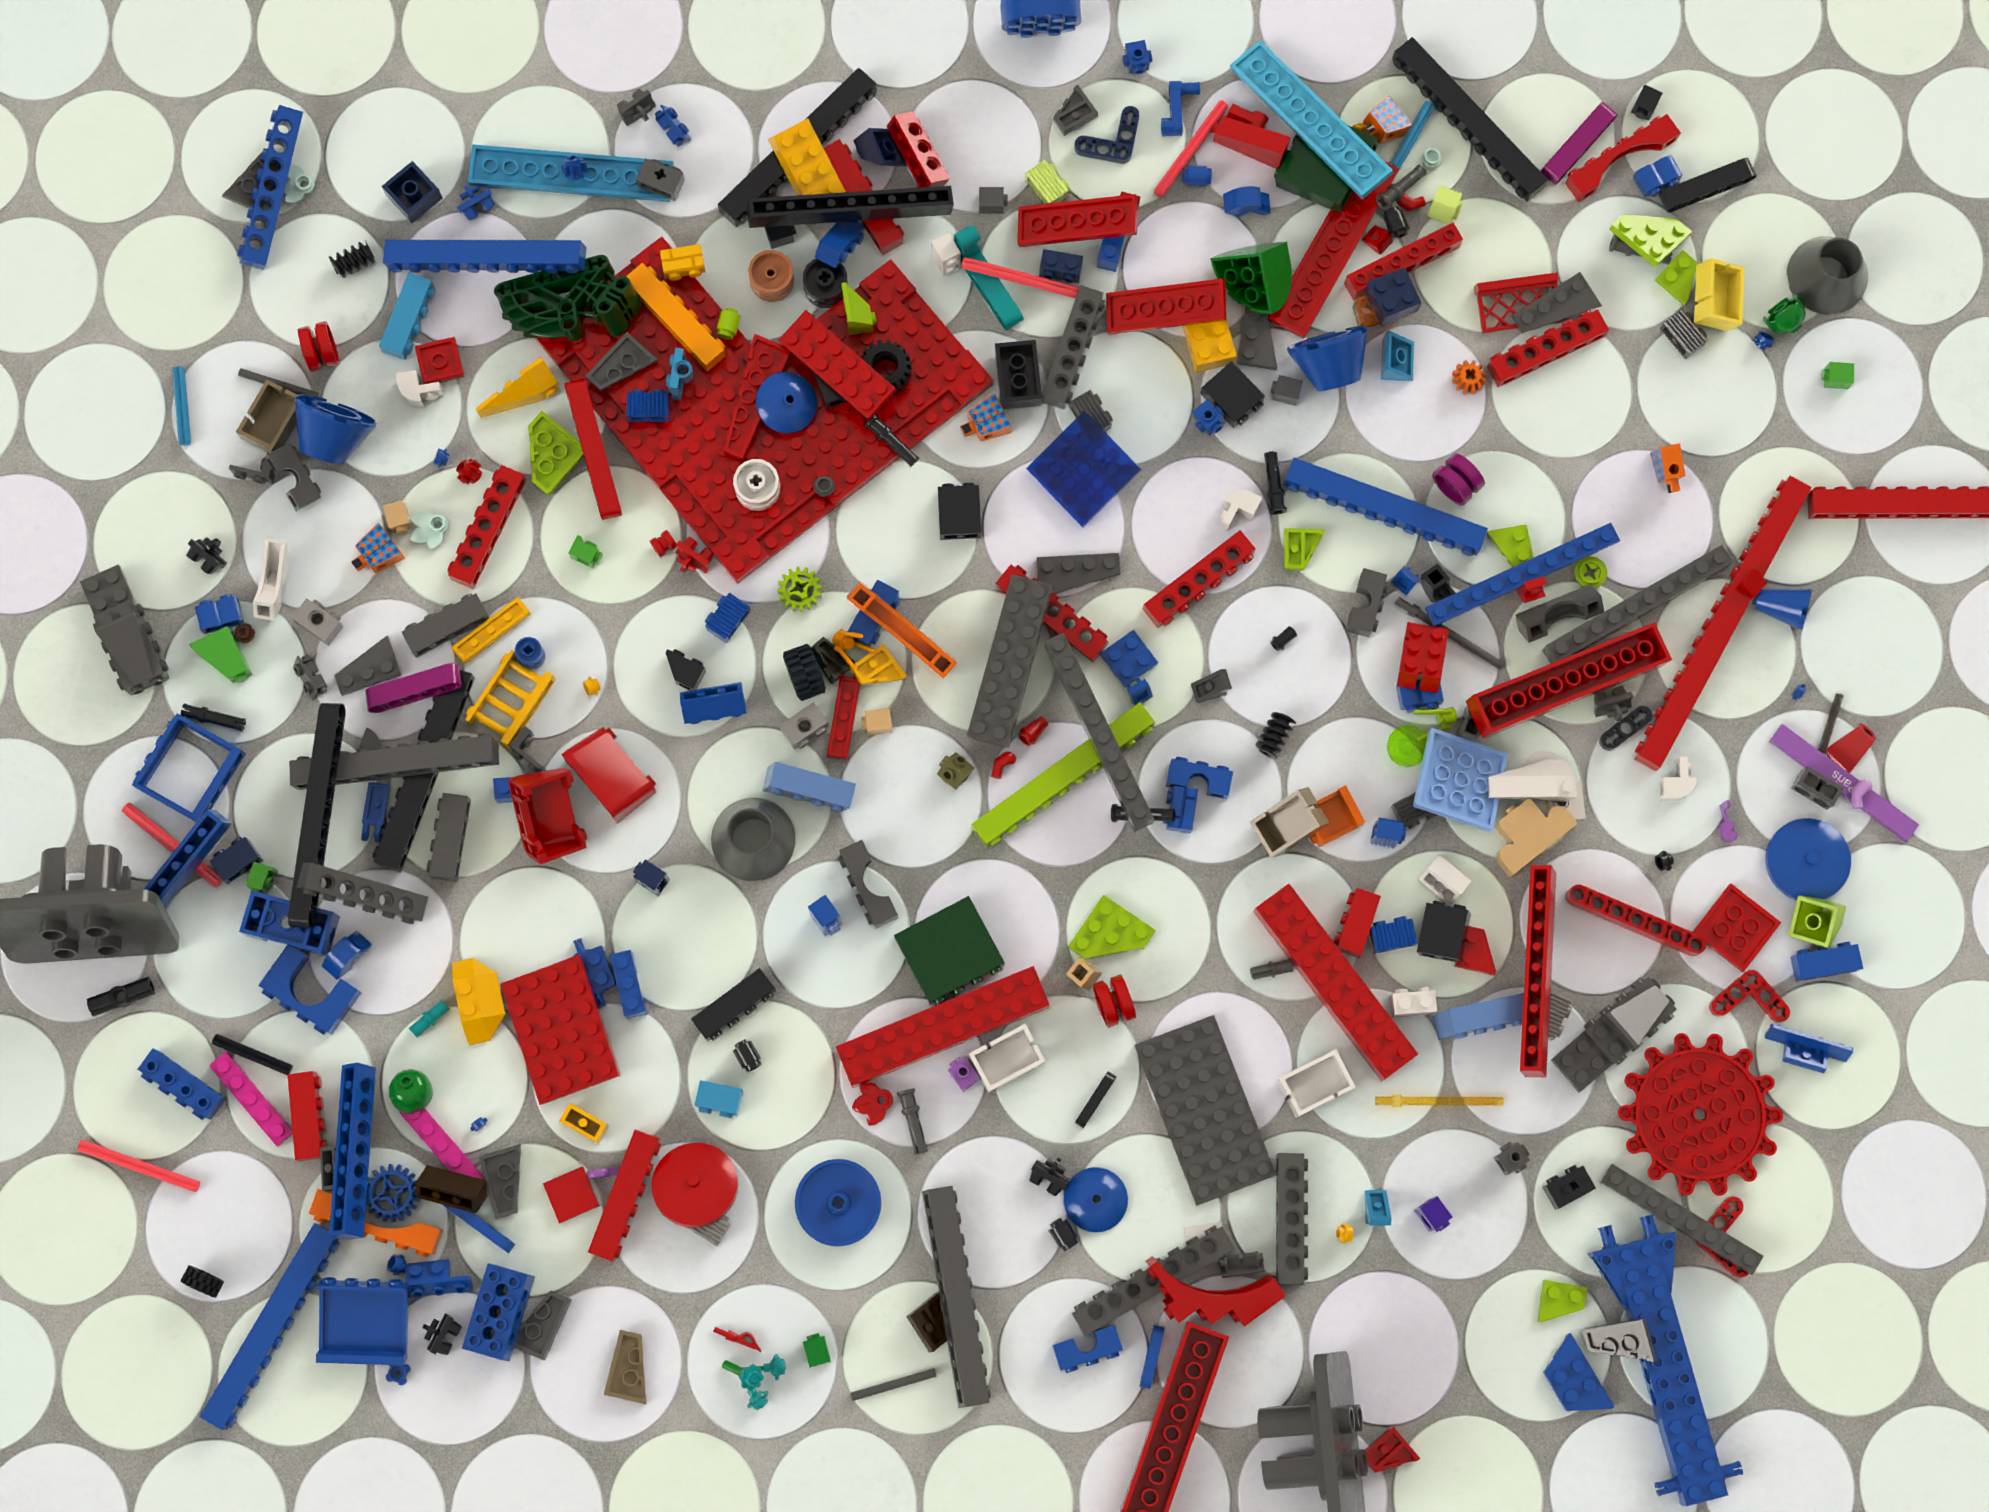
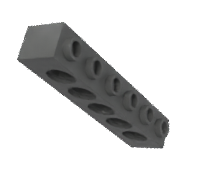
M1080 285L1042 393V403L1064 409L1066 403L1069 404L1072 400L1073 392H1070L1072 385L1076 386L1080 376L1077 373L1079 366L1083 367L1086 355H1083L1085 348H1090L1093 339L1090 336L1091 331H1096L1099 319L1096 318L1098 311H1103L1106 300H1103L1104 292ZM1089 308L1092 310V313L1085 314L1082 310ZM1082 326L1086 331L1080 333L1076 331V328ZM1077 345L1080 349L1072 351L1069 349V346ZM1065 363H1070L1073 366V368L1067 370L1064 369L1062 365ZM1064 382L1067 386L1059 388L1056 386V383Z
M303 863L296 887L302 889L303 894L316 896V894L323 895L324 900L335 902L336 899L341 900L344 906L355 908L356 905L362 906V910L365 912L375 913L376 910L382 912L383 917L394 919L397 916L402 918L401 922L414 924V921L423 920L428 901L427 896L314 863ZM322 878L326 880V886L324 888L320 886V880ZM342 883L346 887V891L344 894L340 892V886ZM362 889L365 891V898L363 900L360 898V891ZM381 895H383L385 898V902L383 905H381L379 902V898ZM401 900L404 903L402 911L399 909V902Z
M1304 1153L1276 1154V1281L1279 1285H1304V1280H1308V1267H1304V1258H1308V1245H1304V1237H1308V1224H1304V1215H1308V1202H1304V1193H1308V1180H1304V1171H1308V1159H1304ZM1289 1170L1297 1172L1298 1178L1296 1181L1293 1182L1287 1178ZM1289 1191L1297 1194L1298 1200L1296 1203H1290L1287 1200ZM1289 1213L1297 1215L1298 1221L1295 1225L1288 1223L1287 1215ZM1289 1235L1297 1237L1298 1243L1295 1247L1288 1245L1287 1237ZM1290 1256L1295 1257L1298 1261L1295 1269H1291L1287 1265V1259Z

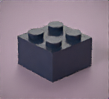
M413 161L381 186L385 195L411 223L415 222L443 199L436 185Z
M1405 267L1368 281L1364 291L1380 326L1416 313L1421 306V300Z

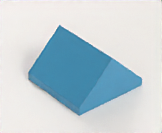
M1386 331L1382 340L1381 380L1413 381L1414 341L1391 331Z

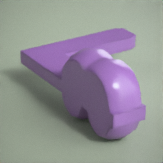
M1726 800L1719 805L1724 820L1719 826V831L1724 841L1732 842L1737 839V833L1733 830L1735 827L1734 822L1728 819L1726 810L1731 807L1729 800Z
M620 1166L587 1171L588 1179L617 1175Z

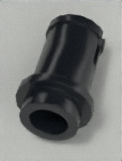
M1288 626L1277 637H1272L1270 643L1276 651L1284 650V646L1297 637V633L1292 627Z

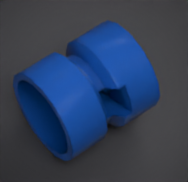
M524 637L516 643L515 655L521 665L532 670L539 668L544 663L545 652L538 640L532 637Z

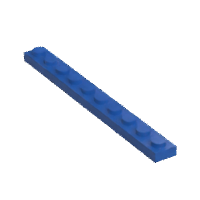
M1612 523L1606 524L1431 604L1425 610L1433 626L1436 627L1521 588L1524 582L1545 577L1620 542V539Z

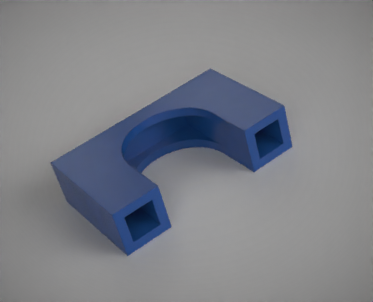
M287 945L258 985L263 988L261 993L270 999L276 997L281 1001L279 1005L288 1011L291 1008L298 1012L296 1017L305 1023L310 1020L316 1024L314 1029L324 1035L327 1032L332 1035L362 992L340 978L324 1001L316 1005L301 1004L294 994V982L310 957L297 948Z

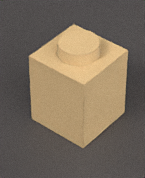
M403 500L383 505L388 527L392 534H404L408 532V529L412 528L408 510Z
M890 708L865 711V717H862L861 720L863 730H867L868 735L893 732Z
M1078 958L1066 973L1077 985L1088 990L1091 989L1092 984L1103 974L1088 960Z

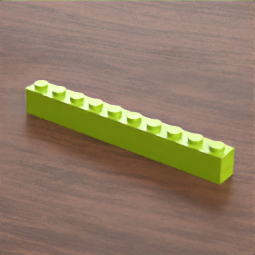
M1139 702L1110 723L1109 727L1120 749L1124 747L1129 749L1137 742L1135 739L1141 735L1145 737L1154 730L1152 727L1155 721L1141 702ZM1090 740L1085 741L971 824V828L985 847H988L990 844L992 847L1002 841L1001 836L1007 832L1009 835L1019 828V823L1024 820L1026 822L1030 821L1036 816L1035 812L1040 808L1045 810L1053 803L1052 799L1057 796L1063 797L1070 791V786L1081 784L1087 779L1086 775L1091 771L1096 773L1102 768Z

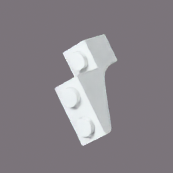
M267 538L265 540L260 582L253 600L254 618L274 621L282 607L281 589L288 577L287 542Z

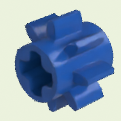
M579 155L569 156L565 158L566 164H561L565 177L569 176L570 180L581 179L584 177V171H588L584 158L580 159Z

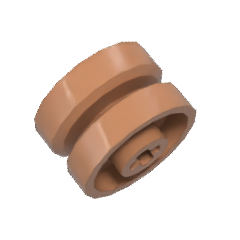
M765 250L756 254L751 260L748 273L750 286L756 296L764 301L776 302L790 294L794 286V274L792 264L786 255L775 250Z

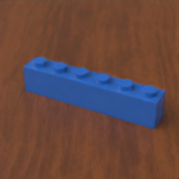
M207 809L144 890L156 893L166 908L232 823L217 810Z

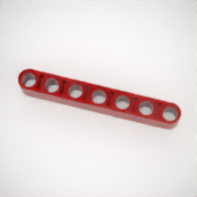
M585 379L564 383L601 519L606 520L622 516Z
M1577 884L1566 892V901L1571 906L1688 956H1697L1706 949V940L1702 936L1586 886ZM1574 890L1580 892L1581 900L1573 898L1572 892ZM1592 899L1600 901L1601 907L1599 909L1592 905ZM1612 907L1620 910V917H1615L1612 914ZM1633 915L1640 919L1638 926L1634 925L1631 921ZM1652 924L1658 925L1660 929L1659 934L1652 932ZM1672 932L1678 934L1679 942H1674L1671 939ZM1692 940L1698 943V951L1691 948L1690 943Z

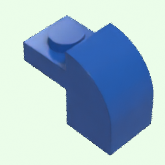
M1240 187L1223 194L1224 212L1226 214L1240 217L1249 212L1261 215L1270 213L1269 194L1260 192V187Z
M355 931L349 937H343L331 949L322 967L338 980L351 970L355 960L367 952L372 944L358 931Z

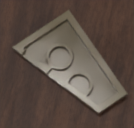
M619 1330L604 1395L646 1404L641 1334Z

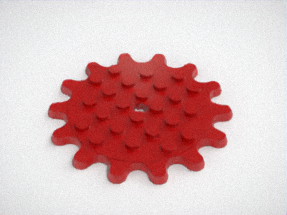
M1679 1033L1674 1037L1675 1048L1670 1055L1662 1054L1655 1047L1646 1049L1644 1057L1649 1064L1648 1073L1645 1075L1629 1073L1625 1076V1085L1635 1092L1636 1099L1631 1105L1621 1106L1618 1109V1116L1623 1121L1634 1123L1637 1128L1636 1135L1627 1141L1626 1149L1632 1154L1639 1152L1650 1154L1652 1163L1647 1170L1650 1179L1660 1180L1666 1173L1675 1174L1678 1178V1190L1682 1195L1692 1194L1697 1182L1706 1181L1715 1195L1722 1196L1727 1192V1178L1729 1175L1738 1174L1743 1180L1752 1182L1757 1177V1171L1752 1164L1753 1156L1758 1153L1772 1156L1777 1151V1145L1766 1136L1765 1129L1771 1123L1782 1121L1783 1112L1777 1107L1768 1106L1764 1101L1766 1092L1774 1087L1775 1081L1770 1075L1755 1077L1749 1072V1065L1753 1060V1053L1749 1049L1744 1048L1738 1051L1736 1055L1728 1056L1723 1051V1039L1718 1034L1709 1035L1704 1047L1695 1048L1686 1034ZM1697 1108L1705 1112L1703 1120H1698L1694 1117Z

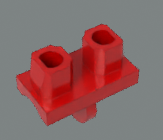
M688 537L683 543L679 541L676 544L677 550L675 553L679 556L677 561L682 564L680 571L685 573L689 569L695 572L696 569H699L706 574L713 558V552L707 548H704L700 554L695 552L694 550L698 543L691 537Z

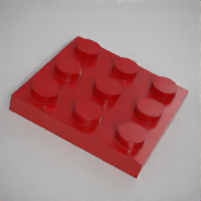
M1730 883L1692 932L1702 936L1706 940L1707 946L1738 970L1744 972L1782 922Z

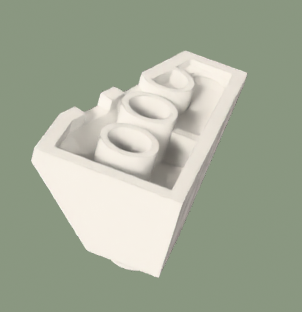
M1546 759L1488 777L1489 798L1519 800L1530 798L1531 800L1567 802L1577 798L1576 775L1567 760Z

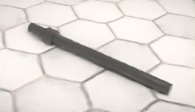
M1401 597L1397 598L1395 604L1406 610L1408 615L1413 618L1417 617L1429 626H1433L1428 614L1421 611L1419 606L1416 604L1412 605ZM1443 624L1436 626L1449 629L1448 638L1499 670L1504 665V662Z

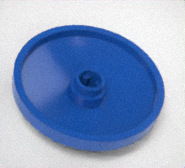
M1803 818L1791 821L1775 832L1768 843L1765 862L1771 881L1779 891L1789 898L1797 900L1798 895L1827 899L1837 893L1846 883L1851 869V854L1845 839L1833 826L1821 820Z
M832 1159L817 1164L801 1179L795 1195V1211L800 1225L814 1240L829 1246H847L863 1239L876 1225L881 1211V1194L875 1179L864 1167L849 1160Z

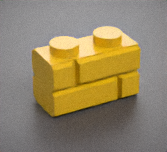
M701 244L660 250L665 279L677 281L682 276L689 275L694 278L701 276L702 273H706Z
M569 1103L559 1120L560 1123L597 1144L601 1142L609 1128L608 1124Z

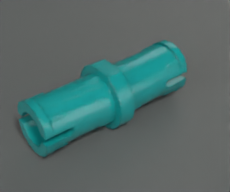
M441 1000L428 1012L422 1013L423 1016L409 1027V1030L416 1037L420 1036L431 1025L437 1024L436 1021L450 1008Z

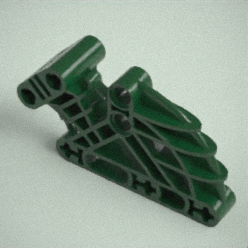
M605 255L586 258L585 271H577V273H568L566 271L548 273L540 271L501 282L494 288V294L503 311L502 318L512 323V330L523 331L524 337L527 338L566 337L571 342L578 341L583 336L581 316L595 319L596 322H603L611 336H620L629 326L627 320L632 322L631 315L636 317L643 306L630 279L625 276L616 278L614 276L615 271ZM569 292L565 298L560 296V294ZM587 307H589V309L591 310V311H585V312H584V310H585Z

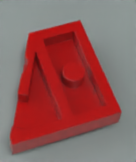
M1468 927L1462 962H1455L1454 967L1493 976L1496 975V969L1484 929Z
M1392 1425L1365 1449L1367 1464L1375 1473L1386 1470V1468L1401 1466V1464L1421 1459Z

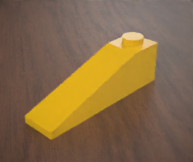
M542 357L519 372L521 376L517 380H509L504 384L505 387L501 393L496 392L480 404L476 408L480 418L554 397L558 390H560V387Z

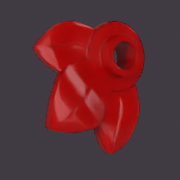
M863 1083L860 1085L862 1095L855 1099L852 1109L857 1113L867 1114V1124L871 1126L878 1124L885 1118L886 1110L893 1104V1095L887 1089H880L875 1083ZM880 1096H883L885 1098V1102L883 1104L879 1102Z

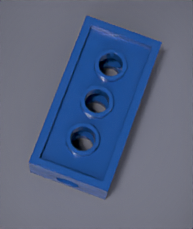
M488 1263L462 1349L499 1360L510 1361L535 1276ZM505 1286H507L508 1291L507 1294L504 1296L503 1289ZM500 1307L501 1314L497 1317L496 1311ZM494 1329L495 1334L493 1338H490V1331Z

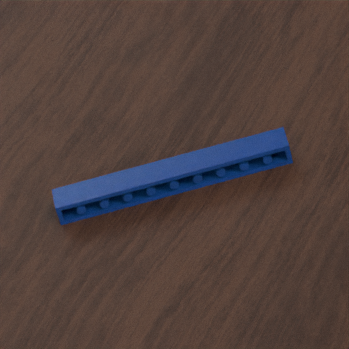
M385 240L383 264L392 272L409 270L418 273L421 270H428L438 273L440 270H448L449 272L458 273L460 270H467L468 272L478 273L479 270H487L491 273H498L499 271L518 273V271H527L529 273H537L538 271L577 273V271H585L587 247L581 240Z
M1294 457L1283 484L1290 491L1306 493V496L1312 499L1320 498L1325 500L1328 505H1339L1350 513H1361L1369 520L1375 521L1377 519L1383 521L1388 527L1402 528L1407 534L1421 535L1423 539L1430 542L1435 540L1442 543V546L1446 548L1462 550L1461 552L1468 556L1478 555L1488 530L1484 526Z
M317 1223L313 1224L199 1416L200 1418L221 1430H227L228 1427L231 1428L238 1417L236 1416L239 1408H243L249 1399L247 1394L251 1388L254 1389L261 1378L259 1377L260 1372L270 1364L272 1360L270 1355L274 1349L277 1350L282 1344L283 1333L292 1327L295 1321L293 1316L297 1310L300 1311L305 1305L306 1299L304 1298L306 1294L315 1288L318 1282L316 1277L319 1272H324L329 1263L327 1260L331 1252L335 1253L340 1245L338 1241L340 1238L329 1236V1229Z

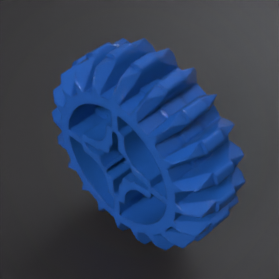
M393 1164L388 1165V1171L384 1166H380L381 1174L374 1170L372 1173L375 1178L368 1177V1181L371 1184L370 1186L367 1185V1190H369L367 1198L369 1200L366 1201V1206L372 1205L368 1212L374 1213L376 1211L374 1218L379 1219L382 1215L383 1222H387L389 1216L392 1223L396 1222V1216H398L400 1221H403V1213L411 1216L409 1208L416 1210L418 1207L413 1202L421 1201L420 1198L415 1197V1194H417L415 1189L416 1181L412 1182L416 1174L412 1173L407 1176L410 1169L406 1167L402 1171V1165L399 1164L396 1166L395 1171ZM389 1176H400L406 1184L395 1186ZM384 1180L383 1191L376 1196L377 1186ZM389 1189L398 1190L394 1194V1198L387 1196ZM408 1190V1198L401 1207L400 1198ZM388 1200L395 1211L382 1209L378 1202Z

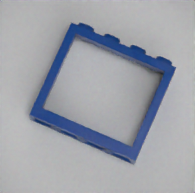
M177 713L171 722L168 721L165 733L158 737L153 752L146 756L144 760L145 765L141 771H137L135 774L136 777L132 786L192 821L197 822L207 809L213 808L246 753ZM184 726L230 752L193 812L146 787Z

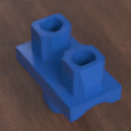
M467 184L463 187L466 192L459 196L462 201L468 197L470 199L457 206V209L469 221L478 216L473 207L475 204L480 202L485 211L491 209L495 205L491 198L492 193L488 188L474 196L473 194L480 191L478 186L476 185L470 189Z

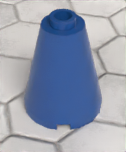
M1762 589L1753 598L1752 605H1756L1755 610L1794 628L1803 630L1812 590Z

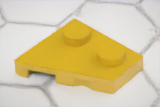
M884 644L875 649L874 653L868 654L854 665L857 667V670H853L852 667L849 668L861 685L904 680L907 677Z

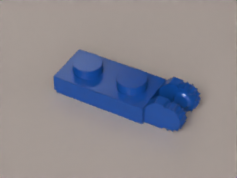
M368 783L362 818V841L368 840L370 825L376 826L374 840L377 843L381 842L380 834L385 825L390 784Z

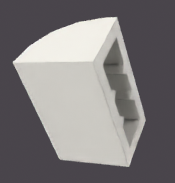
M1439 854L1418 878V880L1450 906L1471 883L1469 878Z

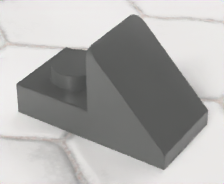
M1220 669L1191 683L1197 703L1227 695L1226 691L1232 689L1226 669Z

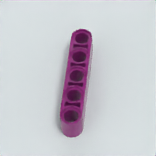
M1601 102L1545 164L1541 173L1553 184L1557 185L1610 126L1618 114L1604 102Z
M454 663L445 664L367 688L365 690L367 711L370 713H380L459 689L462 686L459 665Z

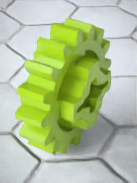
M797 567L796 572L788 569L789 575L782 574L784 581H778V585L782 588L777 589L778 594H783L779 597L780 601L786 600L785 607L788 608L791 605L793 612L797 608H800V611L803 612L804 607L811 610L812 603L818 604L816 598L822 597V594L818 592L823 590L822 585H817L820 582V578H814V571L809 574L807 567L803 571H800V568ZM791 581V588L787 589L788 591H786L787 585ZM798 586H800L801 589L803 588L802 593H800V591L797 590ZM812 588H814L813 594H812V596L809 598V597H808L809 591H811Z

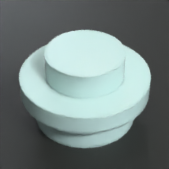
M1429 148L1423 152L1421 160L1424 166L1436 168L1441 163L1442 156L1437 149Z

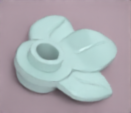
M290 165L283 193L286 194V203L300 201L304 194L311 193L315 187L313 178L310 175L304 174L302 168L297 165ZM308 183V186L303 188L302 184Z
M421 511L410 517L417 526L410 538L412 542L418 544L427 542L430 550L437 548L442 543L443 533L447 531L449 525L445 516L440 514L432 515L427 511ZM437 522L442 523L440 528H435Z

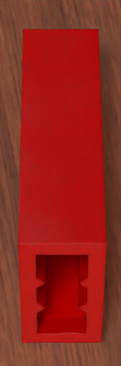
M1222 116L1220 122H1215L1211 131L1214 134L1213 142L1275 169L1281 166L1291 138Z

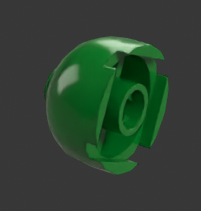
M1792 295L1793 299L1788 300L1787 297L1768 311L1771 314L1768 318L1763 317V321L1772 331L1780 334L1795 333L1802 327L1801 323L1805 319L1806 312L1805 306L1798 295Z
M414 1069L403 1070L397 1073L391 1080L389 1097L393 1106L400 1112L410 1114L418 1109L421 1111L425 1109L433 1097L432 1085L428 1077L421 1071Z

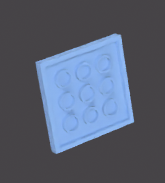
M1435 728L1429 729L1413 807L1491 832L1494 828L1499 798H1489L1488 777L1505 772L1508 753Z

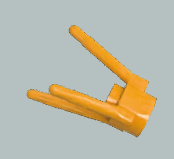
M840 629L834 634L832 639L835 645L834 651L838 652L853 670H857V667L843 650H850L853 646L874 653L875 650L854 641L852 638H863V634Z

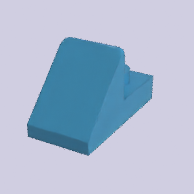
M1365 1190L1366 1224H1369V1226L1391 1225L1392 1219L1386 1190Z

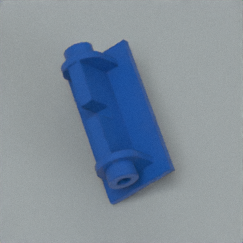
M660 105L662 110L655 113V119L663 130H666L668 127L671 128L666 132V135L673 145L681 146L684 143V138L691 140L688 134L689 129L684 123L679 122L677 112L672 107Z

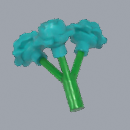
M778 1354L773 1356L770 1363H766L763 1366L751 1364L749 1367H740L727 1360L722 1364L723 1369L739 1376L741 1387L747 1388V1393L750 1396V1403L747 1407L748 1409L753 1407L755 1410L763 1408L768 1403L767 1396L769 1392H757L755 1389L761 1386L760 1382L764 1379L761 1371L771 1372L775 1376V1380H778L779 1376L784 1375L786 1370L785 1361L779 1358Z

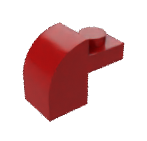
M1543 576L1524 582L1522 587L1516 589L1522 602L1528 603L1546 597L1543 588L1547 583Z

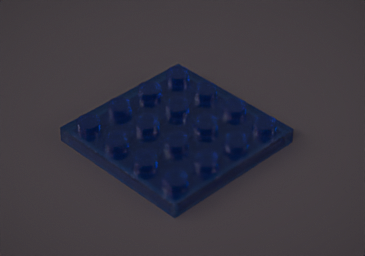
M1085 410L1026 468L1083 528L1142 470Z

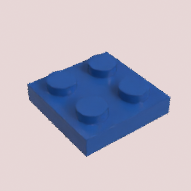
M1134 630L1100 653L1102 659L1124 688L1158 664V661Z

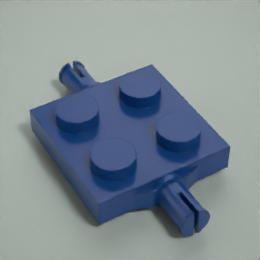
M582 938L574 940L573 943L577 950L574 956L581 955L598 1008L605 1007L606 1003L602 994L607 989L617 986L604 948L600 945L593 949L585 950Z

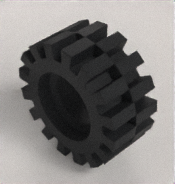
M188 1265L180 1281L190 1288L214 1298L217 1297L224 1283L220 1278L191 1265Z

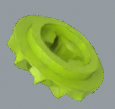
M1588 556L1578 561L1573 572L1575 574V581H1578L1581 587L1591 584L1594 588H1598L1607 578L1606 565L1602 560L1593 556ZM1586 568H1589L1590 571L1597 569V571L1593 574L1594 578H1592L1591 576L1584 577L1585 573L1587 572Z

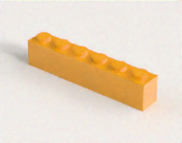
M641 263L626 276L630 279L641 302L708 372L726 356L725 345L720 339L717 338L715 340L710 335L712 333L705 324L701 325L697 321V315L691 309L687 310L683 306V300L678 295L674 296L670 292L671 288L664 280L660 282L657 279V273L651 266L646 267Z

